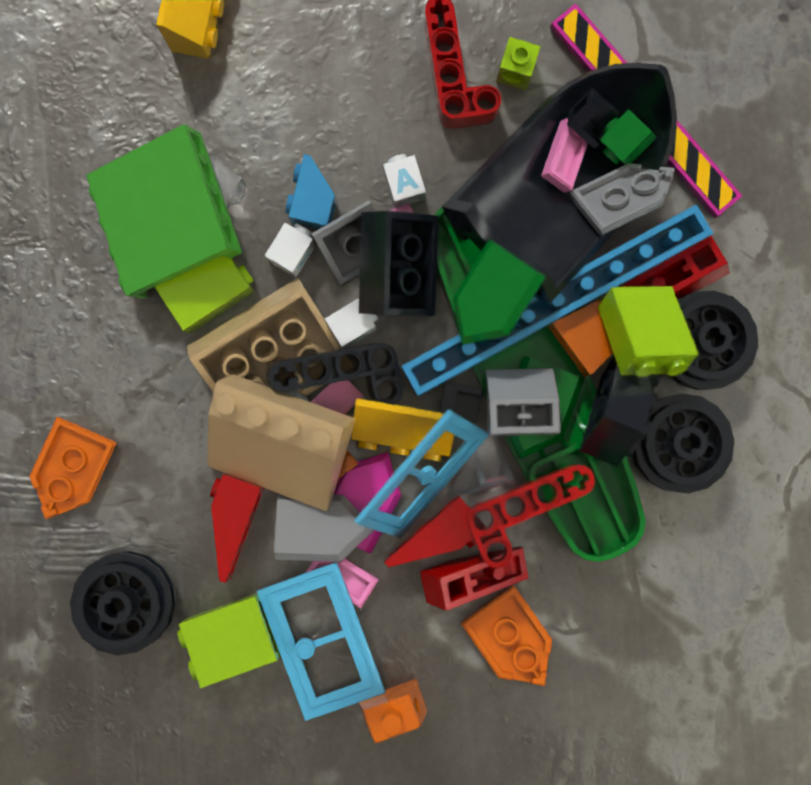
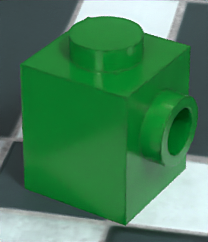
M628 109L619 119L614 118L607 124L603 130L604 135L600 140L607 146L603 153L617 165L620 161L624 164H631L657 136Z

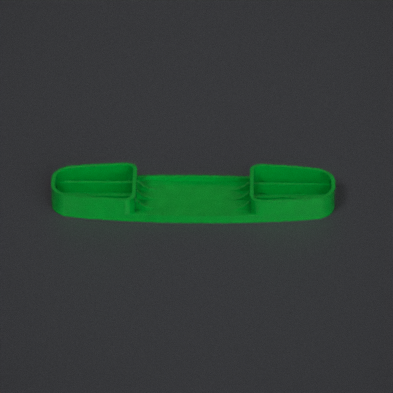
M441 207L435 214L439 216L437 274L459 334L453 297L480 255L481 250L470 238L464 241L460 237ZM546 327L473 367L472 369L481 389H484L486 401V370L519 369L523 356L531 357L585 379L562 441L519 459L510 436L503 437L527 482L573 464L586 466L594 474L595 483L591 492L545 512L550 523L570 551L585 560L601 562L613 559L635 547L644 534L646 519L627 456L624 457L618 466H614L579 451L596 394V388L590 375L584 377L550 329ZM573 472L574 479L561 483L558 478H556V481L562 488L568 485H574L579 488V481L583 479V475ZM543 484L537 490V497L540 502H548L553 497V489L549 484Z

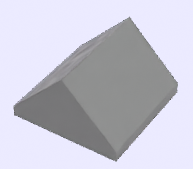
M369 200L312 233L315 244L340 285L360 274L362 212L375 211Z

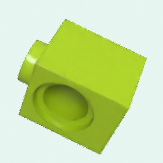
M509 37L496 82L527 91L541 46Z

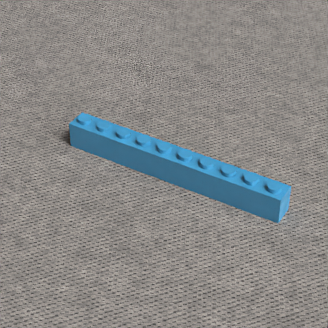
M696 204L583 266L551 303L533 297L509 336L461 345L459 334L402 365L401 370L418 398L548 327L555 321L606 295L611 287H620L712 235L713 232Z

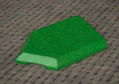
M491 239L488 240L453 297L461 345L509 336L546 279V276Z
M523 356L519 369L553 368L559 397L560 433L542 436H510L519 459L563 440L585 379L531 357Z

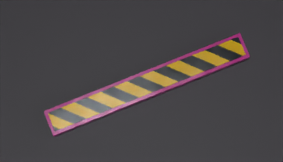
M576 3L551 23L550 29L588 72L613 64L627 63ZM677 121L674 145L667 164L671 168H675L677 176L714 218H717L740 199L742 194Z

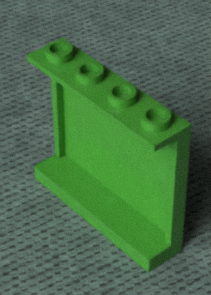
M183 124L86 175L90 186L89 194L95 202L100 216L99 224L105 232L110 246L109 254L115 262L119 273V285L126 296L146 299L148 298L147 290L221 255L233 258L242 254L201 133Z

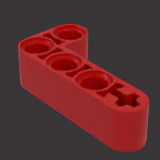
M429 0L425 6V32L440 122L449 129L492 123L500 109V92L491 85L467 88L453 3L451 0ZM437 14H439L441 18L444 19L443 27L438 28L439 23ZM439 44H448L452 49L442 52L436 47ZM451 74L457 80L453 83H446L441 77ZM487 100L492 103L493 108L489 110L481 109L478 106V102ZM450 105H456L461 108L462 112L452 115L445 108Z
M568 465L472 506L467 512V525L480 556L485 563L497 569L507 566L512 560L513 550L505 529L588 494L593 489L595 483L592 471L586 466ZM573 472L583 475V479L579 481V488L574 485L562 488L556 481V478L561 483L574 479ZM549 484L553 489V497L548 502L542 503L537 497V490L541 485ZM512 497H518L522 501V510L517 515H508L505 509L506 502ZM482 510L489 511L492 518L489 526L483 529L477 528L473 521L475 514ZM495 542L502 543L505 549L503 556L497 560L488 558V547Z

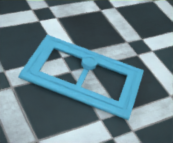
M448 409L354 521L358 525L401 538L488 437V433ZM445 430L465 440L438 473L431 465L425 466L421 470L415 468L416 464ZM408 474L416 476L422 485L428 484L401 517L378 510Z
M337 562L257 590L305 721L386 692ZM326 586L342 630L313 641L309 638H302L296 643L281 602ZM345 637L362 681L316 697L302 659L312 657L316 647Z

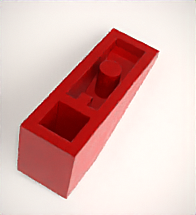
M709 236L627 282L622 287L672 286L676 298L679 299L730 274L728 262L713 237Z
M223 474L221 479L217 478L210 492V497L214 498L211 510L219 581L223 583L228 582L232 578L264 491L263 487L229 474Z
M457 495L384 559L386 566L392 567L459 550L465 545L469 548L474 546L475 541L466 520L467 512L470 509L469 506ZM475 515L473 520L474 525L480 529L486 528V526L481 522V520Z
M523 547L512 548V560L504 568L490 567L479 554L447 561L420 571L426 603L448 611L528 579ZM505 549L489 552L487 556L492 560L500 559Z

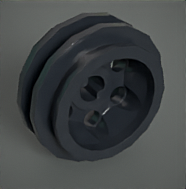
M718 291L694 292L678 300L684 318L692 323L690 334L696 346L698 356L692 361L685 372L669 377L677 384L693 390L723 388L741 379L753 365L759 346L757 326L749 310L734 297ZM707 313L714 316V321L708 322L705 320L704 314ZM707 332H710V338L715 339L713 347L711 346V341L706 339ZM729 350L728 356L724 361L721 353ZM701 359L708 361L709 368L707 371L699 368L698 363Z
M680 393L657 399L654 409L648 415V420L652 421L650 431L644 440H638L636 448L631 455L635 467L646 481L662 490L689 494L709 488L723 477L733 458L735 440L729 420L717 405L701 396ZM675 413H679L683 417L680 425H675L672 421V416ZM697 422L700 424L704 432L696 427ZM657 429H661L664 432V439L662 441L655 440ZM689 437L691 441L690 449H682L681 439ZM662 453L669 456V463L666 466H663L658 459ZM688 461L692 464L693 469L685 474L682 470V465Z
M134 551L112 553L87 566L76 580L70 599L72 622L81 638L96 650L117 656L137 653L159 639L171 624L177 604L175 585L165 567L151 556ZM110 574L117 578V584L114 587L109 586L106 582ZM133 576L142 582L140 588H136L131 584ZM145 598L150 599L151 610L143 608L142 602ZM121 599L125 609L118 611L114 606V601ZM130 620L138 621V631L129 629L128 623Z

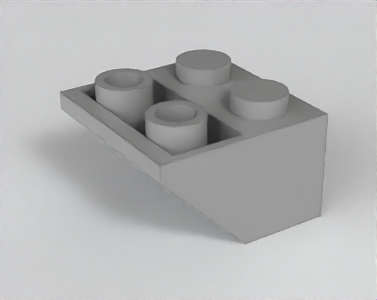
M553 368L486 370L488 437L542 436L560 433L559 397Z

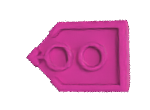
M388 452L357 461V466L338 479L334 495H344L361 513L394 474ZM399 486L378 510L392 515L401 498ZM374 530L357 548L371 554L382 532Z

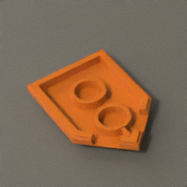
M56 417L29 476L33 488L36 489L40 499L41 510L45 520L91 502L117 442L67 419Z
M512 585L471 613L460 624L498 678L545 686L552 638L516 587Z

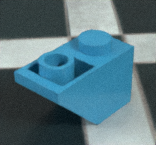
M304 154L302 163H297L294 169L293 182L297 184L294 195L289 194L287 198L285 213L289 214V219L293 225L297 223L306 228L319 230L332 222L337 202L335 194L312 157Z

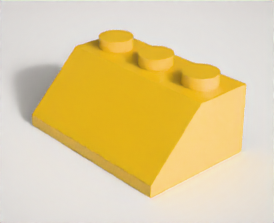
M161 0L156 26L170 50L176 53L209 59L211 48H215L217 44L218 30L215 27L217 18H221L223 15L224 0Z
M357 398L354 412L356 420L351 439L358 440L357 447L377 450L378 444L391 446L390 453L409 456L410 450H414L444 414ZM445 430L422 459L441 462L442 455L450 457L454 434Z

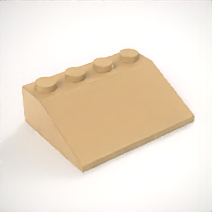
M299 278L286 284L187 346L190 361L213 393L217 381L233 374L274 389L266 379V371L271 363L288 358L342 349ZM347 355L341 358L340 367L343 372L354 367ZM314 360L308 364L307 374L311 379H316L322 375L323 366L320 361ZM295 363L297 371L287 372L283 367H279V373L274 375V379L279 380L283 385L285 384V378L297 376L299 377L298 382H302L303 380L299 374V363ZM323 385L297 389V391L301 395L307 396Z
M233 374L217 381L208 413L207 466L327 512L332 502L356 419Z

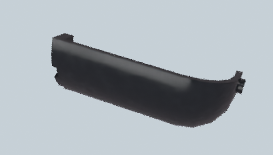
M650 63L613 64L589 71L567 82L548 97L442 206L447 218L464 241L470 238L481 252L488 240L491 239L546 276L534 297L551 303L617 229L615 228L603 235H599L574 204L570 191L564 193L541 177L559 123L568 118L569 110L593 88L619 111L618 119L629 109L657 136L631 164H639L643 169L660 170V167H666L674 145L677 112L668 69L663 65ZM602 141L596 149L588 144L572 190L626 164L620 161L616 165L603 153L607 146Z

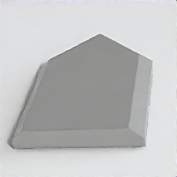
M628 163L570 191V195L574 204L599 235H603L663 206L675 173V168L660 167V170L643 169L639 164Z
M279 494L276 509L275 560L342 562L374 529L358 525L354 521L360 512L344 495H333L330 508L326 512Z

